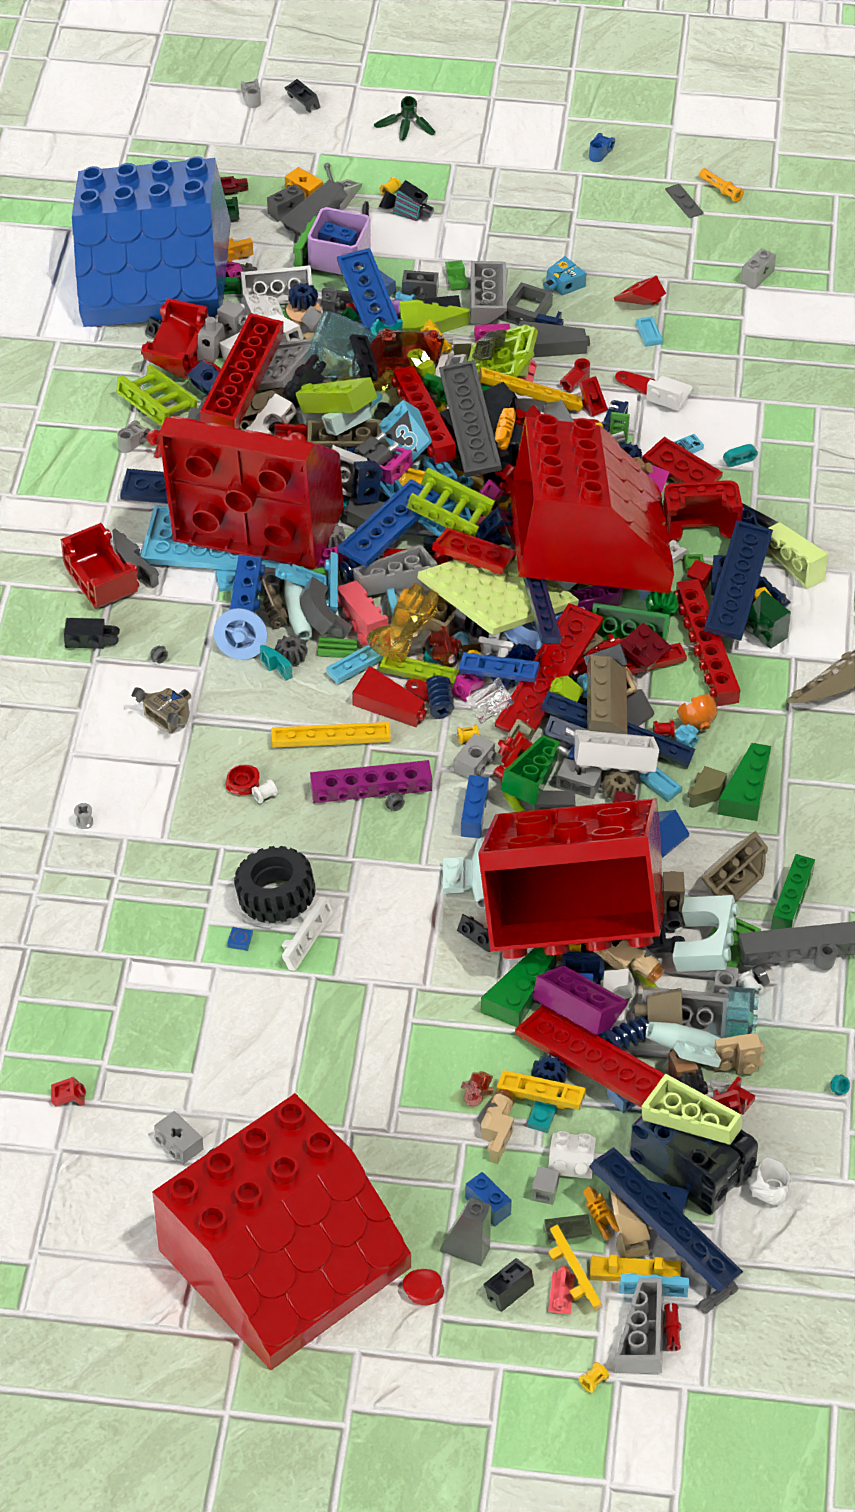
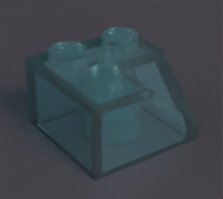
M729 986L725 1038L756 1033L758 1015L754 1014V1010H758L759 997H755V988Z

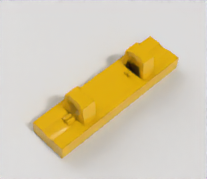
M503 1070L496 1087L497 1092L515 1096L518 1100L531 1099L557 1105V1108L563 1110L566 1107L580 1110L586 1095V1088L506 1070Z
M558 1224L550 1228L558 1245L548 1251L551 1259L556 1261L564 1256L578 1279L579 1286L570 1290L572 1297L576 1301L586 1296L595 1311L603 1308L600 1299Z
M609 1255V1257L591 1256L590 1280L620 1282L621 1274L635 1273L637 1275L656 1274L666 1277L681 1276V1261L663 1260L662 1257H654L653 1260L619 1258L618 1255Z

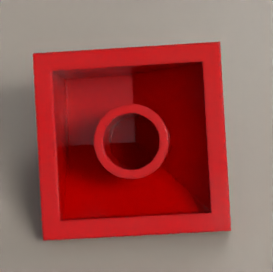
M656 275L635 283L615 296L614 300L642 305L652 303L654 305L662 300L661 297L666 292Z

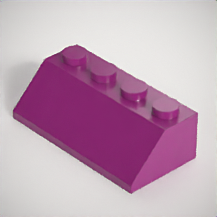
M564 965L540 974L536 978L533 999L540 1002L541 1005L556 1011L557 1014L572 1020L574 1024L588 1029L592 1034L598 1035L607 1029H611L628 1005V1001Z

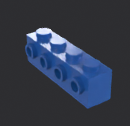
M238 555L230 610L242 608L254 613L259 611L260 599H258V593H262L263 582H260L261 576L265 574V564H262L261 557Z

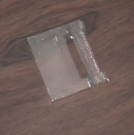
M499 677L494 680V683L480 692L466 697L481 724L514 704Z

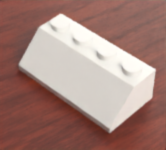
M310 266L240 273L242 296L244 294L274 296L279 304L289 303V290L293 288L294 284L299 285L300 282L302 284L308 282V285H312Z
M575 729L574 759L580 767L591 768V766H596L602 770L617 768L623 772L638 770V772L643 774L656 772L659 748L654 737Z

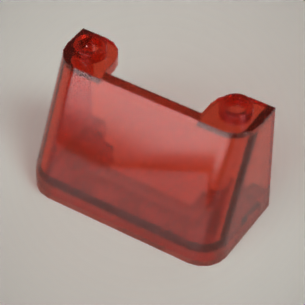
M388 328L380 330L370 343L377 365L378 377H382V374H385V370H395L411 366L407 354L414 349L424 350L429 359L434 362L435 368H437L445 339L436 330L399 331Z

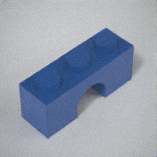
M469 775L461 818V837L481 838L484 808H486L489 794V777Z

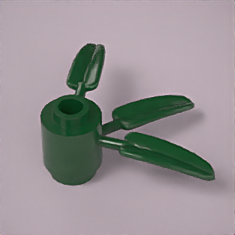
M406 96L401 100L400 113L396 115L391 114L374 123V127L382 128L397 122V117L402 115L405 119L401 121L399 139L403 141L406 139L410 127V120L408 119L415 117L416 124L430 135L435 134V130L423 117L417 115V101L412 96Z

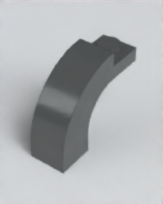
M312 577L303 587L300 594V606L304 616L322 635L327 632L335 638L344 639L353 625L336 615L329 608L325 600L328 586Z

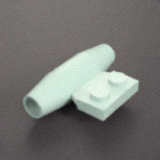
M285 579L284 599L290 624L296 636L308 640L312 636V625L304 616L300 606V594L303 586Z
M485 837L477 840L472 860L464 857L443 858L444 894L463 893L465 890L473 888L476 905L481 909H485L478 852Z
M650 1022L646 1029V1037L667 1048L674 1049L682 1059L719 1067L721 1059L716 1053L714 1045L715 1039H721L720 1037L707 1031L676 1023Z

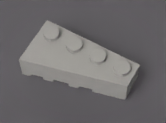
M420 544L373 561L367 568L363 565L354 568L353 576L354 581L357 580L366 590L367 595L370 596L387 592L386 590L390 588L399 590L424 585L417 578L418 572L438 566V564Z
M639 1278L631 1309L626 1318L624 1332L621 1334L619 1348L614 1357L616 1373H662L664 1309L662 1278Z

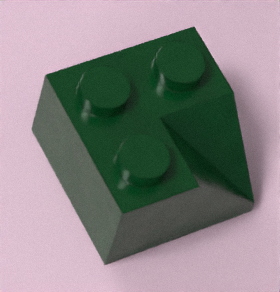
M764 590L751 606L745 628L771 649L788 638L791 611Z

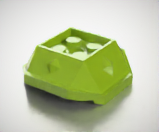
M522 325L492 334L482 342L472 345L468 361L475 360L477 372H479L480 367L520 379L527 377L531 360L535 355L534 346L538 331L533 326Z

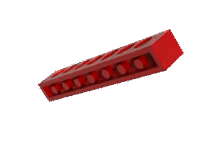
M409 366L393 370L394 377L391 378L393 388H396L398 398L419 409L432 442L427 447L428 456L433 458L435 464L456 459V444L415 367Z
M699 579L677 582L676 590L673 591V594L677 595L679 614L684 617V627L689 631V641L694 645V655L699 658L700 671L704 672V682L706 685H709V695L713 696L717 707L739 703L740 687L720 635L704 632L710 608Z

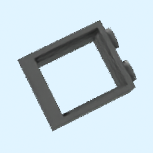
M521 282L507 301V311L503 313V321L518 326L519 321L536 323L538 313L546 315L552 307L553 292ZM521 298L540 303L535 312L516 306Z

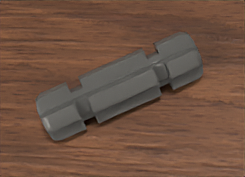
M732 1281L720 1293L716 1290L708 1295L706 1299L704 1298L698 1304L701 1311L706 1313L712 1310L714 1306L719 1305L729 1298L731 1294L736 1293L738 1286Z

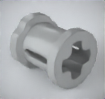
M87 803L76 805L74 808V813L77 817L76 826L80 829L91 828L93 826L91 805Z

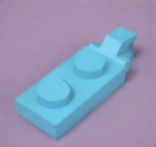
M279 563L275 570V576L295 584L305 586L312 577H315L327 586V576L294 564L287 566Z

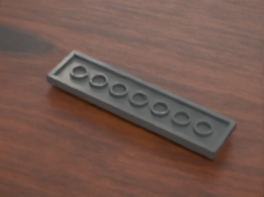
M475 360L439 367L465 478L502 470Z

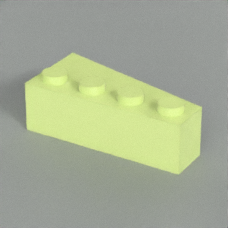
M781 522L769 527V529H773L767 551L806 589L825 580L828 553Z
M667 1074L664 1075L641 1107L642 1118L645 1121L726 1144H731L742 1129L741 1114Z

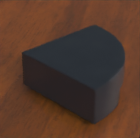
M385 191L379 207L383 209L393 208L396 196Z

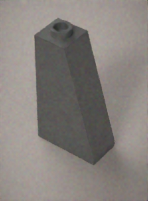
M329 179L280 221L286 229L300 237L301 233L305 232L308 222H311L314 216H318L320 209L325 207L337 209L347 196L344 190L345 187L340 182L336 181L335 183Z
M519 321V326H533L538 331L533 358L587 354V346H590L589 335L586 336L585 328Z
M470 1197L450 1228L440 1251L482 1266L490 1250L491 1205Z

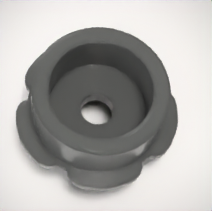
M155 646L150 652V658L158 664L163 663L168 657V651L164 646Z
M401 793L389 794L385 802L387 808L392 811L400 810L405 803L403 795Z

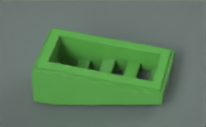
M612 412L609 432L613 435L624 431L625 443L627 444L630 414Z

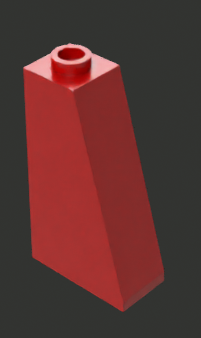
M371 666L367 668L352 692L353 706L417 728L420 721H423L426 717L427 711L425 710L424 700Z

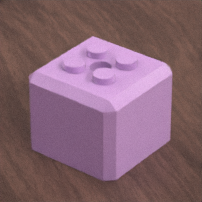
M328 207L320 209L308 234V265L311 269L342 275L337 262V256L371 248L369 216ZM326 221L357 231V242L355 245L349 246L318 240V231ZM356 266L355 269L360 270L361 266Z

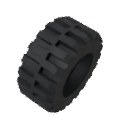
M269 846L268 849L261 848L257 850V853L254 854L252 852L249 854L247 859L240 863V867L235 872L234 884L239 905L244 913L254 920L257 918L259 922L265 923V921H269V923H276V921H281L282 923L286 922L289 918L294 919L298 917L299 913H303L307 906H310L315 896L316 889L311 864L305 855L293 848L287 849L286 846H280L279 848ZM273 881H288L276 888H262Z

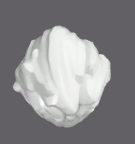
M765 1157L759 1162L758 1166H755L751 1176L748 1177L752 1197H757L759 1200L773 1205L780 1204L785 1200L790 1189L791 1174L782 1162Z

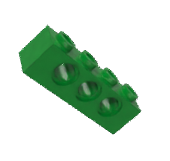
M795 854L772 916L771 930L794 928L813 876L815 859Z

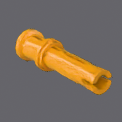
M706 168L701 169L699 172L700 178L721 190L722 195L729 196L733 202H738L743 197L744 190L734 186L731 181H724Z

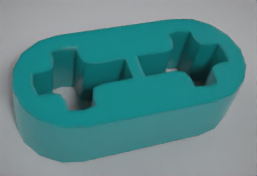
M752 444L742 445L726 451L723 455V460L728 467L738 466L753 461L757 457L758 451Z

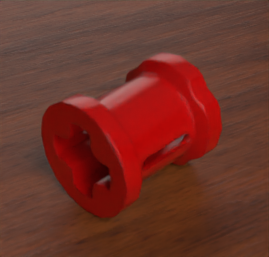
M674 720L662 723L654 721L653 732L674 738Z

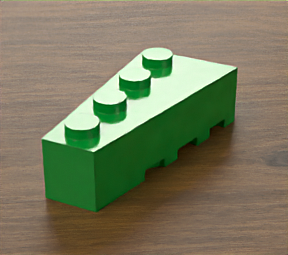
M542 735L504 770L501 791L536 806L557 762L560 742Z
M751 743L719 798L718 815L752 821L758 820L770 761L771 746Z
M544 947L533 948L481 997V1013L518 1027L535 1002L533 993L537 976L556 968V955L545 954Z

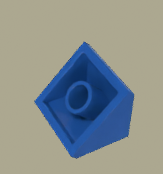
M676 810L659 811L662 858L688 838L690 834Z

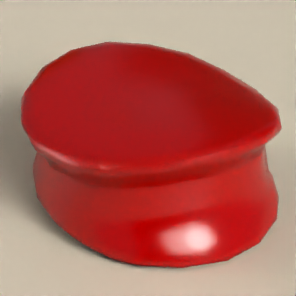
M237 765L230 769L225 781L226 789L238 795L252 794V788L259 787L260 773L254 766Z
M413 1270L403 1280V1288L413 1303L432 1305L443 1297L444 1287L442 1279L434 1270Z

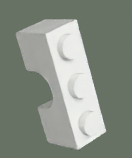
M275 393L246 430L272 434L268 430L271 424L275 422L288 424L297 410L293 403Z
M629 968L604 971V980H601V986L627 999L633 998L635 981ZM627 1006L612 1027H619L623 1022L627 1024V1021L631 1019V1013Z

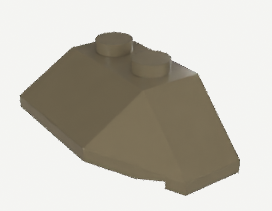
M756 831L730 848L703 874V882L713 895H733L734 900L738 901L763 878L768 846Z

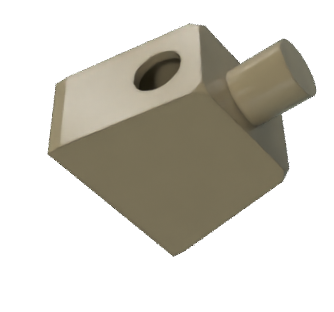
M682 988L648 994L647 1004H635V1017H648L649 1023L665 1022L682 1025Z

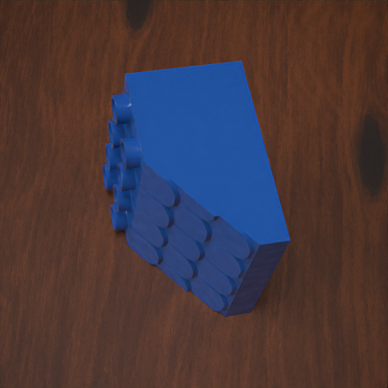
M194 156L186 161L169 162L168 160H157L152 164L145 165L124 163L118 167L103 169L91 166L78 171L72 210V232L77 296L83 327L147 322L149 317L156 321L162 320L160 308L165 304L167 298L206 306L208 316L218 315L217 309L223 305L231 221L215 158L204 159L200 156Z

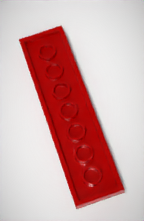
M568 603L557 621L561 634L560 644L548 645L544 643L533 660L539 662L540 665L536 682L520 681L497 718L495 727L509 733L516 720L521 719L534 728V734L536 733L547 715V712L540 709L547 692L551 688L552 681L557 677H570L603 623V617Z
M543 1005L515 1028V1033L520 1038L553 1057L558 1056L560 1061H564L568 1066L639 1107H642L665 1075Z

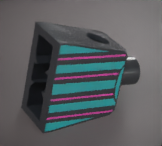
M405 180L397 190L393 213L418 221L423 214L431 217L434 207L427 205V193Z

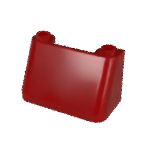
M167 298L165 304L160 308V315H162L163 321L153 342L147 341L146 344L142 345L141 355H143L145 360L175 376L188 379L187 374L192 370L197 361L198 333L204 326L205 319L209 317L206 306Z

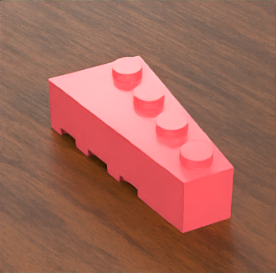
M356 580L338 586V606L342 608L344 618L348 619L350 624L353 625L351 629L357 633L359 643L364 645V647L372 642L378 647L388 645V617L381 615L382 610L379 606L375 607L374 600L371 597L368 598L367 592Z

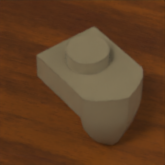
M619 1233L616 1248L622 1258H637L650 1254L648 1240L625 1245L622 1234Z

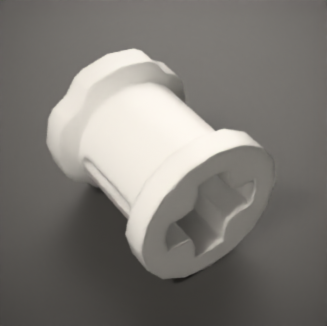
M268 779L265 784L253 787L252 794L255 800L261 804L264 799L272 795H278V790L274 782Z
M752 971L743 973L737 980L738 985L747 992L746 996L749 999L757 998L764 990L762 984H758L754 979L755 975Z

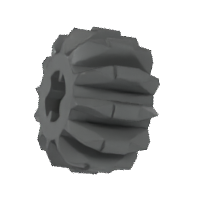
M292 634L290 637L283 636L282 639H278L277 645H275V650L282 654L291 664L299 665L300 661H305L308 648L305 639H301L300 636L293 637Z

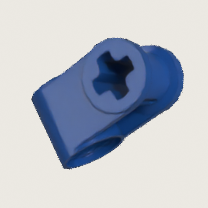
M598 133L590 142L589 159L593 162H601L613 150L615 138L603 136L602 133Z

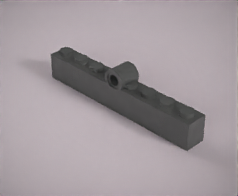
M855 921L739 933L736 946L742 966H755L763 963L775 964L782 961L794 962L801 959H814V964L817 968L829 970L834 966L836 957L849 954L855 955Z

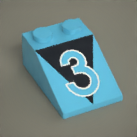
M405 400L396 405L393 411L379 424L381 431L386 434L385 439L390 445L396 442L399 447L412 450V462L432 442L419 409Z

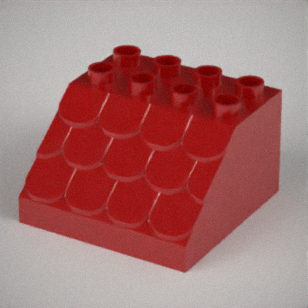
M539 414L536 418L525 417L510 491L519 577L670 593L674 569L661 491L656 483L640 469V464L620 447L614 437L600 425H595L589 419L578 418L574 422L559 421L550 414Z
M178 416L165 418L158 434L173 542L244 556L261 557L264 560L290 565L294 564L309 569L317 568L344 508L340 453L324 445L305 440L278 437L268 433L241 430L231 426L205 423Z
M657 798L495 814L478 852L491 952L502 951L503 958L516 959L526 956L528 954L527 948L544 947L545 954L559 955L570 950L569 944L586 943L588 951H602L611 948L612 940L628 939L630 947H644L654 943L653 937L660 936L664 917Z
M296 1093L152 1191L159 1251L270 1370H273L411 1268V1252L391 1219L389 1211L366 1176L365 1170L353 1150Z

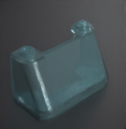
M324 311L311 341V356L313 354L318 356V360L313 368L315 369L318 363L324 361L326 367L321 373L323 377L356 378L360 368L358 367L349 337L352 334L366 335L369 342H372L369 327L333 311Z

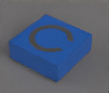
M232 927L227 947L248 951L253 930Z

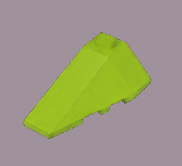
M421 300L399 301V319L403 320L402 342L419 341L420 331L428 319L437 324L441 333L469 325L470 310L450 305L443 307L439 306L438 303H432V305L425 304Z

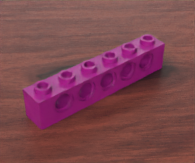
M425 760L310 772L313 803L384 797L391 793H401L404 795L432 791L430 762Z

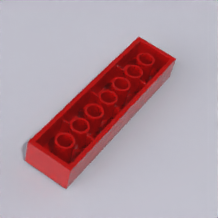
M249 313L200 410V421L239 428L283 339L284 321Z

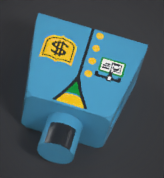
M564 256L548 268L546 282L543 283V287L545 290L551 291L554 289L559 294L565 295L586 287L587 273Z

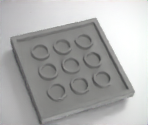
M319 338L280 343L256 392L279 387L285 388L295 375V370L302 364L305 365L308 359L317 352V348L322 344Z

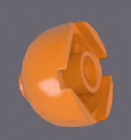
M709 694L694 697L691 699L692 703L688 705L683 703L677 709V714L684 725H693L695 728L700 729V731L711 727L710 724L714 722L718 710L713 696L711 697Z

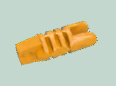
M504 408L499 418L495 432V441L498 443L497 446L500 450L507 449L515 425L516 412L514 408Z
M589 1186L583 1190L588 1201L586 1206L604 1240H608L610 1233L606 1225L610 1224L613 1230L616 1232L620 1231L616 1218L603 1194H598L594 1188Z

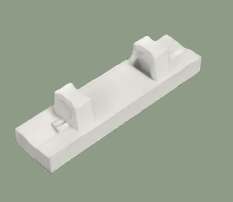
M320 896L312 910H305L302 913L301 917L304 922L292 940H285L282 947L285 951L282 954V958L286 962L288 970H297L334 911L327 897Z

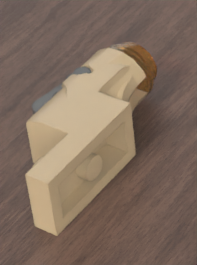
M623 939L616 947L611 942V948L594 951L616 970L632 967V971L654 983L665 971L661 967L662 964L645 946L630 947L628 939Z
M500 1089L496 1092L477 1118V1121L480 1123L481 1138L490 1142L487 1150L490 1153V1162L495 1164L499 1163L514 1130V1118L510 1117L511 1109L514 1105V1095L506 1089Z

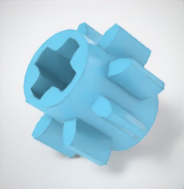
M681 725L675 732V736L678 738L676 741L689 747H694L699 741V736L696 735L699 730L693 725Z

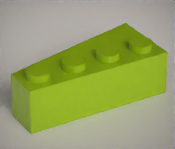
M371 377L320 384L309 383L303 385L302 389L296 392L302 413H355L377 398Z

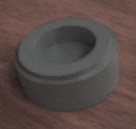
M760 965L752 969L755 975L754 979L758 984H762L764 987L770 983L766 971Z

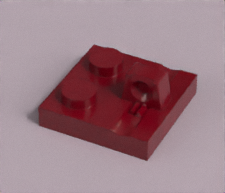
M644 622L619 643L624 646L626 656L645 672L672 648L669 643Z

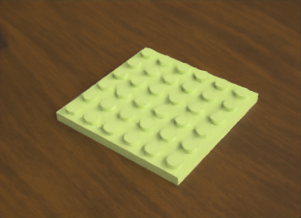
M503 544V545H500V546H502V547H505V548H508V549H509V547L506 546V545H504V544ZM517 555L503 574H496L482 567H475L473 564L458 560L418 572L417 578L491 635L535 621L524 579L518 575ZM545 580L555 614L564 611L568 603L578 606V598L559 586L558 583Z

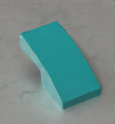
M261 645L260 659L268 670L272 671L277 668L286 681L293 678L292 664L276 650L266 645Z

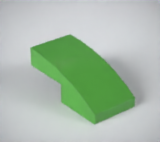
M462 260L445 262L450 289L468 288Z

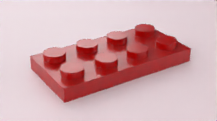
M665 436L642 456L644 463H650L653 466L669 471L668 478L676 483L719 481L723 476L722 471Z
M448 527L432 546V550L441 555L456 558L458 561H465L473 564L475 567H482L496 574H503L516 558V551Z

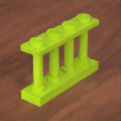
M151 364L147 366L146 376L132 382L123 375L117 377L116 393L160 426H162L165 418L170 417L171 414L183 409L189 412L191 407L197 408V398ZM148 382L154 385L146 390L138 387ZM159 391H162L164 394H166L157 399H154L150 396ZM171 400H174L176 403H178L169 408H166L162 405Z
M428 467L421 482L424 488L419 495L414 493L410 495L406 507L446 528L448 527L476 537L479 526L475 524L481 515L487 517L491 513L495 501ZM431 490L441 494L435 504L425 499ZM448 498L458 503L452 513L442 508ZM464 507L475 511L469 521L459 517Z

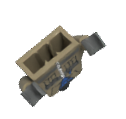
M139 687L134 688L131 696L136 697L135 700L138 703L143 702L144 715L171 734L179 725L184 726L187 724L190 715L188 700L191 699V694L188 690L183 689L180 693H176L171 688H166L160 692L146 693Z

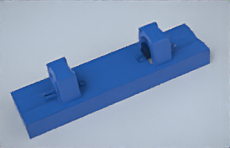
M463 652L459 671L460 673L474 674L480 678L489 676L512 679L519 683L520 681L536 682L540 665L539 662Z

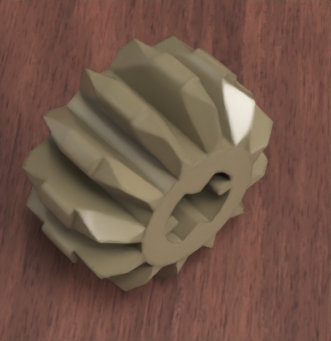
M620 770L617 773L611 771L609 775H605L602 785L605 797L611 798L612 802L617 790L635 795L637 787L633 775H628V772L622 773Z

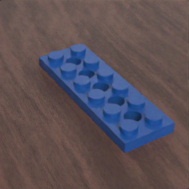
M370 248L337 256V262L357 314L361 318L360 322L364 332L368 336L369 342L373 343L370 330L376 319L385 322L386 325H393L397 323L398 317ZM356 266H361V267H363V269H362V270H356L355 267H356ZM363 279L369 281L366 284L360 283V281ZM367 293L374 294V296L371 298H368L365 295ZM372 307H377V308H379V310H378V311H372L371 308H372Z
M410 479L337 547L338 552L367 568L422 516L406 506L412 493L419 495L424 486ZM431 490L425 499L435 504L440 496L439 493Z

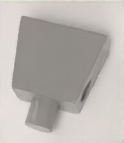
M214 317L206 318L204 326L198 333L197 360L214 363L221 353L219 343L226 340L224 325L216 322Z

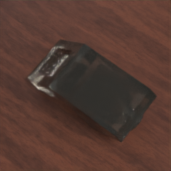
M490 331L476 342L474 359L477 361L492 360L494 348H504L507 331Z

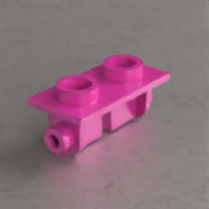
M510 324L475 325V342H482L492 334L510 329Z

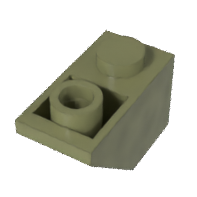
M704 766L702 772H698L696 775L695 786H691L687 795V798H690L689 807L694 808L719 800L726 786L727 773Z

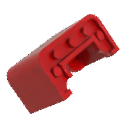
M731 480L666 485L664 488L663 509L666 517L669 542L681 540L683 535L682 528L718 526L721 536L731 539L736 521H741L743 505L738 484Z
M102 523L60 539L64 565L95 609L138 592V587L140 586L137 580L138 569L136 565L129 561L125 565L122 563L120 555L113 551L110 539H112L111 532Z

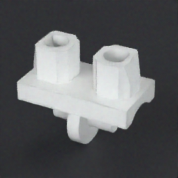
M502 632L495 635L489 634L488 638L479 637L478 643H480L482 655H488L493 651L498 652V657L510 658V655L514 654V642H509L506 636H502Z

